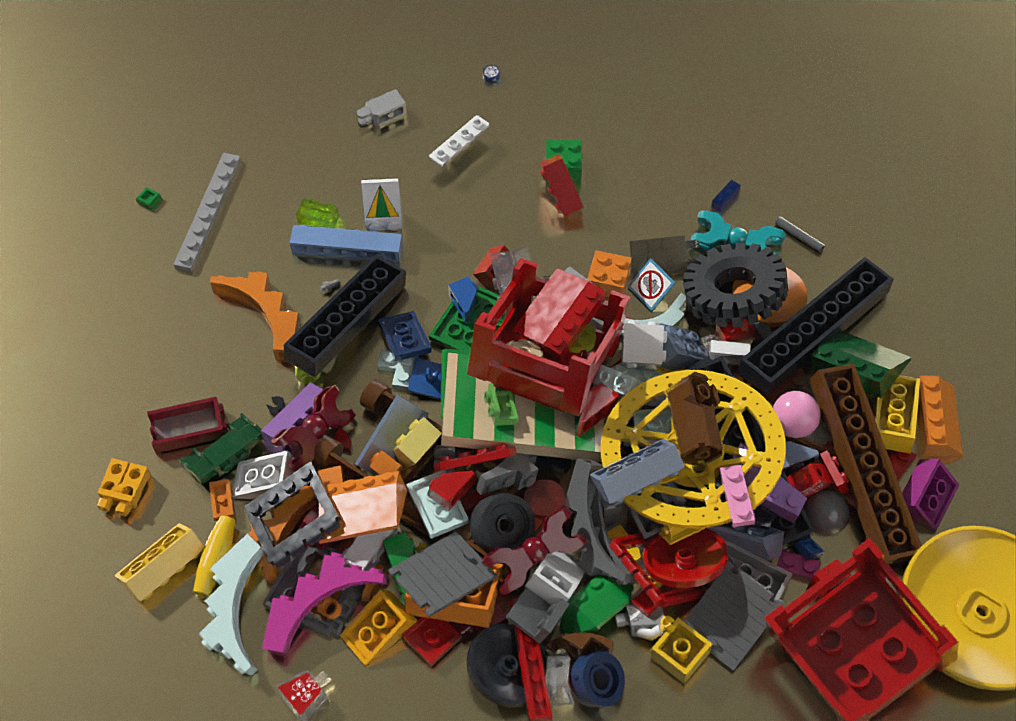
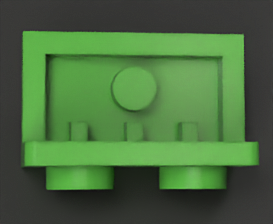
M488 384V390L484 392V401L489 405L488 416L492 417L494 426L518 424L519 417L511 391H495L493 384Z

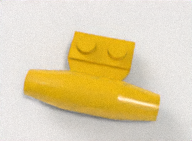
M220 516L208 537L196 572L193 593L203 598L210 596L217 584V581L213 578L215 573L211 568L237 544H232L236 521L231 517ZM253 571L247 579V582L245 584L246 588H248Z

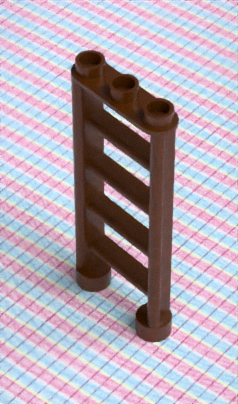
M378 379L372 380L361 394L360 405L374 414L380 413L386 405L390 407L395 399L392 388ZM428 418V421L442 433V426ZM442 434L419 461L402 474L401 477L405 486L434 453L436 445L441 444ZM330 435L323 436L316 443L315 456L311 462L320 468L327 469L341 465L346 481L358 480L369 476L361 471L362 468L357 466L355 462L351 464L341 458L344 445ZM455 447L461 453L470 451L471 455L478 454L477 450H479ZM497 460L470 464L465 471L476 473L481 465L488 470H493L501 463ZM535 484L521 489L511 485L506 494L516 496L522 490L552 509L548 515L560 508L567 507L564 505L566 498L559 500ZM405 499L401 520L430 538L416 506ZM571 512V516L562 525L564 530L571 525L577 514ZM543 522L535 531L534 537L542 531ZM451 530L430 539L438 542L455 531ZM461 536L481 558L488 554L476 545L472 536L469 540ZM504 564L500 583L507 577V568ZM527 570L523 585L515 589V591L518 592L524 587L530 577L531 570Z

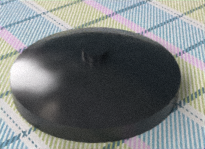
M496 624L482 630L471 643L467 653L466 665L471 682L481 695L497 705L504 707H522L527 705L514 625ZM540 643L548 685L551 675V664L545 647Z

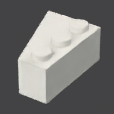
M400 527L398 529L355 537L351 547L343 552V558L349 561L348 568L350 564L362 566L364 571H370V568H374L377 563H380L379 558L384 552L382 540L402 534L403 532Z

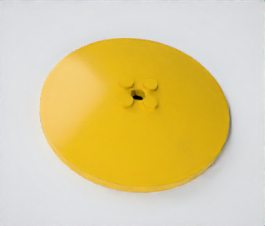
M963 526L941 532L918 549L910 560L902 581L941 626L944 624L959 642L957 660L943 669L942 672L957 681L981 689H1016V535L985 526ZM900 596V598L903 600V602L909 607V609L915 614V616L920 620V622L926 627V629H927V630L932 634V636L938 641V638L935 636V634H934V633L929 629V627L923 622V620H922V619L918 616V614L912 609V607L906 602V600H905L902 596ZM976 608L984 609L986 616L978 615Z

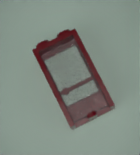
M216 396L147 411L151 423L150 433L153 438L151 443L155 454L220 439L225 435V431H228L226 419L222 420V415L225 414L223 403H219Z

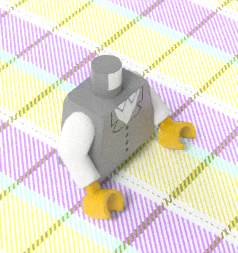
M648 576L650 580H652L653 583L657 586V588L663 585L652 579L650 576ZM642 587L631 596L629 604L625 606V613L615 615L617 627L629 625L632 636H638L647 640H654L664 635L666 630L668 632L675 630V626L671 624L674 622V619L668 615L664 616L661 607L657 608L649 617H646L632 606V600L643 591Z

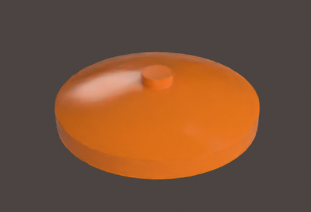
M787 267L789 291H787L786 301H782V307L778 311L772 310L770 317L763 319L758 315V321L766 323L769 327H780L805 307L808 294L804 282L795 272ZM734 280L732 294L747 291L753 286V283L746 280Z

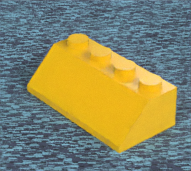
M179 523L114 576L135 599L141 602L150 598L156 588L168 583L169 578L173 574L181 572L186 567L185 564L190 560L198 558L205 546L192 529Z

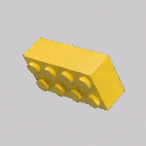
M899 375L882 398L875 396L873 416L885 448L888 450L911 453L916 433L920 378Z

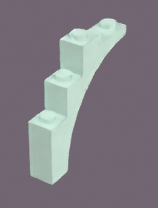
M246 534L211 568L215 573L213 578L221 586L205 600L210 606L207 610L215 619L199 634L203 638L202 644L208 650L221 651L228 659L233 658L236 662L234 666L241 674L247 673L252 676L257 671V668L249 659L242 644L239 630V606L247 579L265 553L263 548L249 534Z

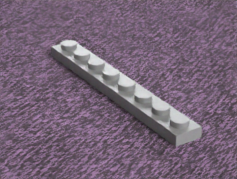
M228 153L222 154L173 264L175 269L193 271L240 164V156Z

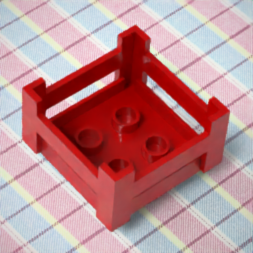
M520 258L513 268L511 282L489 314L482 312L475 322L467 375L483 381H489L494 387L511 391L513 394L558 411H566L580 416L587 402L589 388L595 380L601 365L604 364L608 356L613 358L619 347L630 296L611 291L608 302L605 301L593 317L604 321L602 331L596 329L595 345L590 351L586 352V349L581 350L580 353L569 351L563 361H559L540 349L543 352L542 358L507 345L510 341L518 342L524 339L512 330L532 304L533 296L537 297L547 283V280L537 277L539 264ZM506 311L505 320L495 333V326Z
M870 538L852 551L850 559L785 608L781 604L764 617L770 636L782 651L786 650L836 713L838 721H869L870 718L937 668L941 672L957 660L959 642L944 624L941 626L887 564L884 560V554ZM853 570L856 572L789 623V619ZM883 576H885V577L889 580V582L894 586V588L900 593V595L906 600V602H907V603L912 607V609L918 614V616L923 620V622H924V623L929 627V629L935 634V636L938 638V641L932 636V634H931V633L926 629V627L920 622V620H919V619L915 616V614L909 609V607L903 602V600L898 596V594H897V593L892 589V587L886 582V580L883 578Z

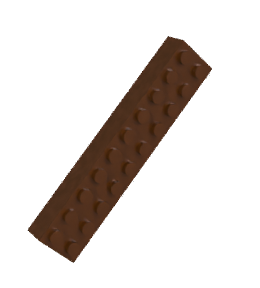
M849 364L818 370L810 379L842 471L849 481L847 485L865 535L884 554V560L888 565L911 560L922 545L855 365Z

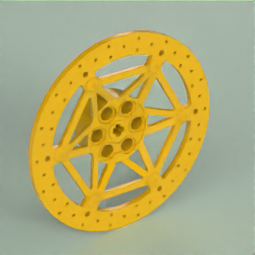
M684 370L651 378L633 388L616 404L603 428L601 460L603 468L621 460L620 448L622 441L630 442L633 453L639 451L638 443L645 447L652 444L646 439H664L675 444L679 452L672 416V431L669 434L643 430L669 406L668 398L634 428L627 427L626 425L632 416L647 402L662 394H665L667 397L666 389L669 386L676 384L694 371L706 375L709 378L707 381L709 385L714 384L718 393L733 399L730 403L720 401V404L715 407L723 409L715 415L717 423L727 417L719 432L721 442L733 419L736 418L748 450L722 443L723 454L711 463H704V460L698 461L699 465L684 463L685 467L680 469V473L672 477L666 476L661 479L660 483L642 488L643 491L638 494H629L624 497L623 502L640 515L664 525L679 528H709L732 522L727 501L721 502L720 497L725 493L723 484L718 489L715 488V479L720 474V468L745 463L742 466L743 475L753 466L761 468L757 477L747 487L752 510H754L771 494L781 477L786 456V441L782 424L775 410L755 389L725 374L704 370ZM745 409L750 411L762 429L766 445L765 452H759L755 449L741 414ZM724 453L740 457L724 460ZM674 481L682 486L697 487L702 493L662 486V484ZM709 484V489H707L704 485ZM654 492L705 502L706 507H677L660 502L650 496Z

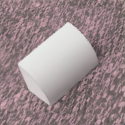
M711 340L709 357L713 360L723 356L727 364L740 365L741 358L750 352V344Z

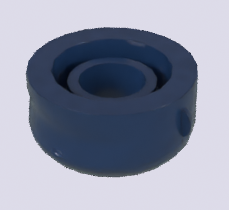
M600 651L582 655L575 661L571 669L570 684L572 692L580 703L591 708L614 705L621 698L625 687V675L621 663L614 655L608 652ZM593 675L595 676V679H596V685H594V682H593Z

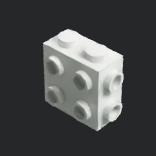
M630 320L628 323H625L622 337L621 365H626V368L636 369L637 366H645L647 370H657V367H660L662 362L666 361V351L663 350V343L667 341V331H664V325H659V322L640 324V321Z

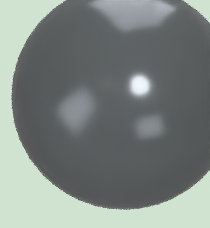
M824 488L808 497L803 505V509L816 533L823 535L836 534L848 524L850 517L849 505L846 499L835 490Z

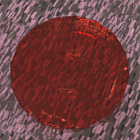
M538 480L526 489L524 501L533 510L534 517L545 519L551 513L564 507V490L558 483L552 480Z

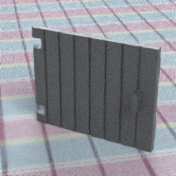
M457 532L452 533L388 570L392 577L399 573L400 576L396 581L420 608L429 607L425 610V614L428 617L497 578V574L490 567L482 564V558Z
M729 561L725 570L715 579L684 622L712 643L710 653L734 671L766 629L767 625L764 617L781 604L783 606L785 602L779 598L773 604L770 601L774 595L771 591L742 569L735 575L732 572L735 564Z

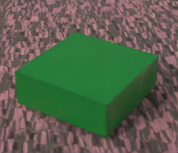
M146 187L138 195L136 202L151 210L162 197L160 193Z

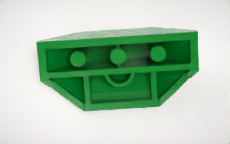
M598 575L567 601L569 605L563 613L559 626L560 632L568 635L573 633H591L598 630L629 604L634 586L631 583L627 585L621 584L616 581L615 577Z

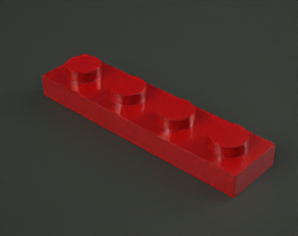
M508 444L496 446V450L489 451V448L477 450L478 454L471 455L469 451L459 453V458L452 459L451 455L440 457V461L433 464L435 471L510 457L516 455L517 451L515 446L508 447Z

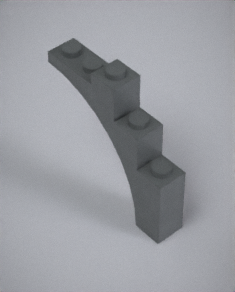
M517 453L516 455L506 457L493 470L481 474L476 490L480 495L511 485H514L517 489L533 485L539 470L534 465L537 455Z
M577 458L564 505L571 508L572 513L577 514L571 536L581 534L587 538L578 567L584 569L585 573L590 576L596 577L597 574H604L615 577L616 581L621 584L627 585L629 582H637L633 577L635 574H630L622 564L621 558H618L609 547L611 541L603 520L601 493L590 477V474L602 469L603 465L591 459Z

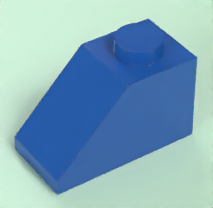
M468 276L448 285L449 296L465 323L469 322L477 303V293L479 292L477 284L472 282Z

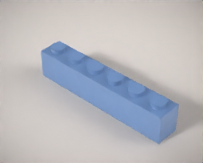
M293 225L289 242L292 254L371 260L377 254L389 262L400 263L403 248L402 234L310 227L306 225Z

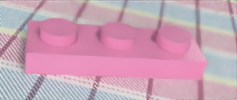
M741 465L720 468V475L733 527L755 524Z

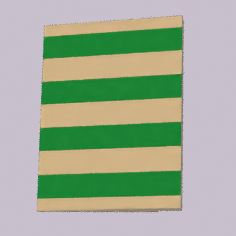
M448 353L441 445L472 449L489 448V450L493 451L496 450V446L508 444V447L515 446L517 453L569 459H591L602 462L601 437L604 419L578 437L576 434L581 414L576 416L566 411L561 412L512 393L519 417L518 424L494 426L492 417L488 416L489 405L484 401V392L488 390V384H491V382L467 375L470 355ZM593 381V383H592V385L590 386V388L596 387L597 384H595L594 381ZM494 387L495 391H505L500 388Z

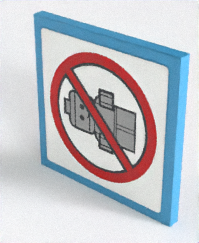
M650 258L627 287L653 311L676 283Z

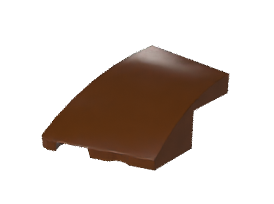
M573 633L549 642L546 648L560 657L569 652L576 658H579L584 654L600 651L613 654L614 641L592 633Z

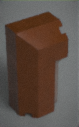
M695 371L666 389L679 453L683 463L689 465H699L698 461L704 460V463H711L723 454V446L714 412L715 407L720 404L717 388L714 384H708L709 378L706 375Z

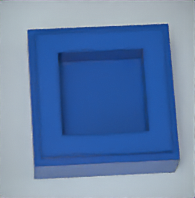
M812 538L797 541L795 548L807 560L822 557L824 550Z

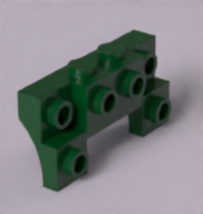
M240 413V417L231 424L227 423L230 431L202 451L203 455L194 447L192 449L193 452L185 458H179L184 468L191 475H194L202 485L216 474L220 477L224 473H228L233 466L240 461H244L251 454L250 449L263 440L262 429L243 413Z

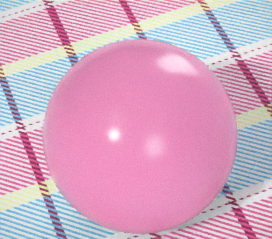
M787 392L780 396L773 406L782 424L784 434L788 437H807L819 425L820 408L815 399L805 392Z

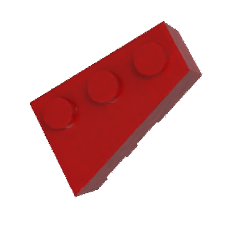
M558 154L541 162L542 170L540 173L543 180H547L550 185L547 189L551 197L555 196L557 200L555 206L558 213H563L565 217L583 209L582 201L562 157Z

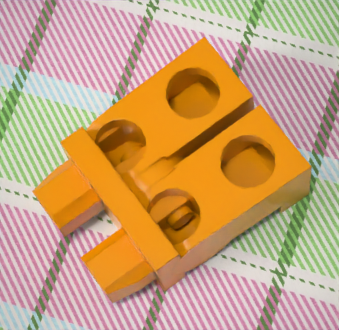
M112 458L101 488L97 492L100 497L98 508L101 511L109 512L112 504L117 505L115 512L124 517H127L131 509L136 510L143 488L152 476L148 467L133 463L129 464L128 462Z

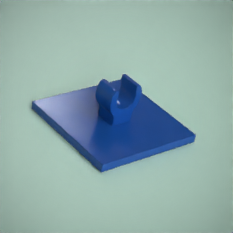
M415 358L408 392L441 400L442 364Z

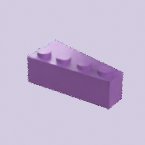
M740 443L738 448L748 450L743 444ZM734 455L732 459L739 458L740 456ZM753 466L744 474L746 487L757 477L761 470L760 467ZM780 477L771 494L760 505L794 523L807 498Z

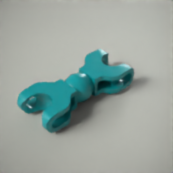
M703 210L698 213L697 221L699 225L707 228L709 232L694 233L689 242L693 248L705 252L726 244H730L731 249L735 250L737 243H746L747 250L752 243L761 245V250H763L770 244H782L786 234L783 230L771 226H765L759 230L749 229V233L738 227L731 229L732 225L725 223L718 213Z

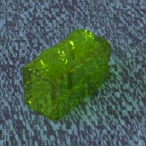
M303 198L296 212L298 224L334 229L339 219L338 207L332 203L324 204L316 199L309 200Z

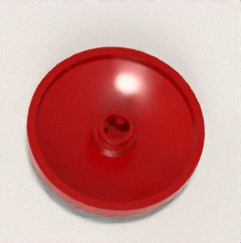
M707 528L671 545L658 533L650 539L644 548V567L649 576L660 584L675 588L697 587L713 581L725 570L728 563V549L723 538Z

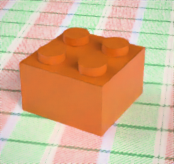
M595 250L587 279L603 289L606 297L610 296L612 290L624 294L631 271L632 258Z

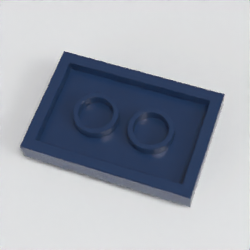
M415 311L378 319L379 327L395 362L432 353V347Z

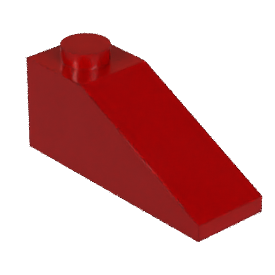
M603 383L590 388L576 435L578 437L582 436L607 417L618 403L620 395Z

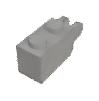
M395 89L366 102V106L359 109L356 113L359 125L364 126L373 123L375 126H381L406 115L407 111L405 101Z

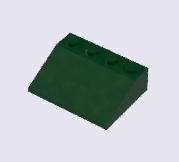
M841 332L823 341L811 354L812 370L814 372L854 364L864 392L879 398L883 397L911 361V357L846 332Z

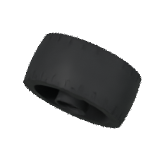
M499 493L483 498L477 503L470 516L471 536L476 545L487 553L496 548H509L513 550L517 547H522L523 543L528 538L534 537L536 521L533 510L526 501L512 494Z

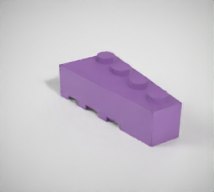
M310 382L261 430L268 451L273 454L284 451L293 452L288 444L275 448L271 439L282 429L302 426L303 421L314 410V398L323 389Z

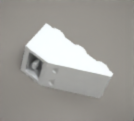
M555 551L552 554H547L525 586L549 604L555 603L557 605L562 599L566 602L569 600L581 581L585 570L578 567L579 561L570 554Z

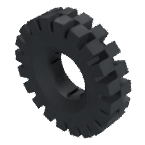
M737 243L735 250L731 249L730 244L722 245V252L720 253L716 248L707 251V257L702 254L695 258V264L690 263L687 267V273H684L683 286L689 310L693 311V315L696 318L700 319L703 317V322L712 325L716 321L719 327H727L729 320H732L733 327L743 326V319H746L749 325L759 322L758 315L763 319L770 317L772 310L778 311L782 307V301H786L787 291H789L786 266L782 262V258L777 253L773 254V250L767 247L761 250V245L753 243L748 250L746 243ZM734 280H746L753 283L750 289L742 293L727 294L719 291L722 285Z

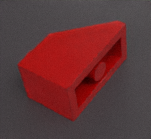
M743 319V326L733 327L732 320H729L727 327L716 325L715 337L717 341L742 343L757 336L752 325H749L746 319Z
M473 471L442 473L438 479L435 478L429 485L430 498L450 511L475 484V473Z

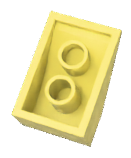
M424 417L419 421L415 419L408 427L410 429L409 433L406 436L402 434L395 442L397 446L394 452L399 463L406 469L416 464L442 434Z

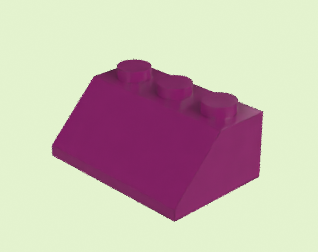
M919 459L902 492L913 522L932 532L937 531L959 487V483L940 459Z

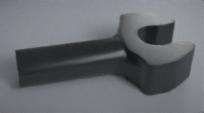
M280 396L271 397L272 402L278 404L277 407L267 405L268 412L273 416L279 414L286 407L284 398Z

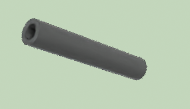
M781 216L776 219V225L819 253L822 252L825 247L823 243Z

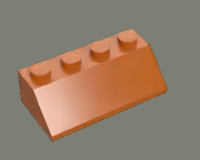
M919 376L920 387L917 416L922 456L962 457L963 451L954 386L939 376Z

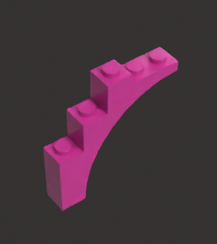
M332 552L331 556L324 555L319 580L318 576L306 574L305 577L299 576L294 601H292L293 597L280 595V599L273 598L262 649L288 654L292 638L300 623L310 610L324 598L354 585H386L388 576L382 574L383 570L370 568V571H364L362 566L352 564L348 568L349 561L343 558V554Z

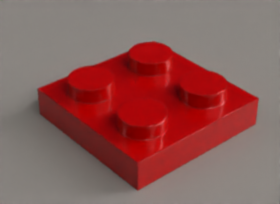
M421 617L402 634V639L432 667L462 639V635L445 620Z

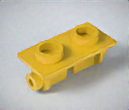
M664 525L659 535L671 545L705 528H679Z

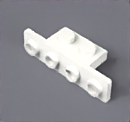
M476 115L429 155V159L443 167L489 127V123Z

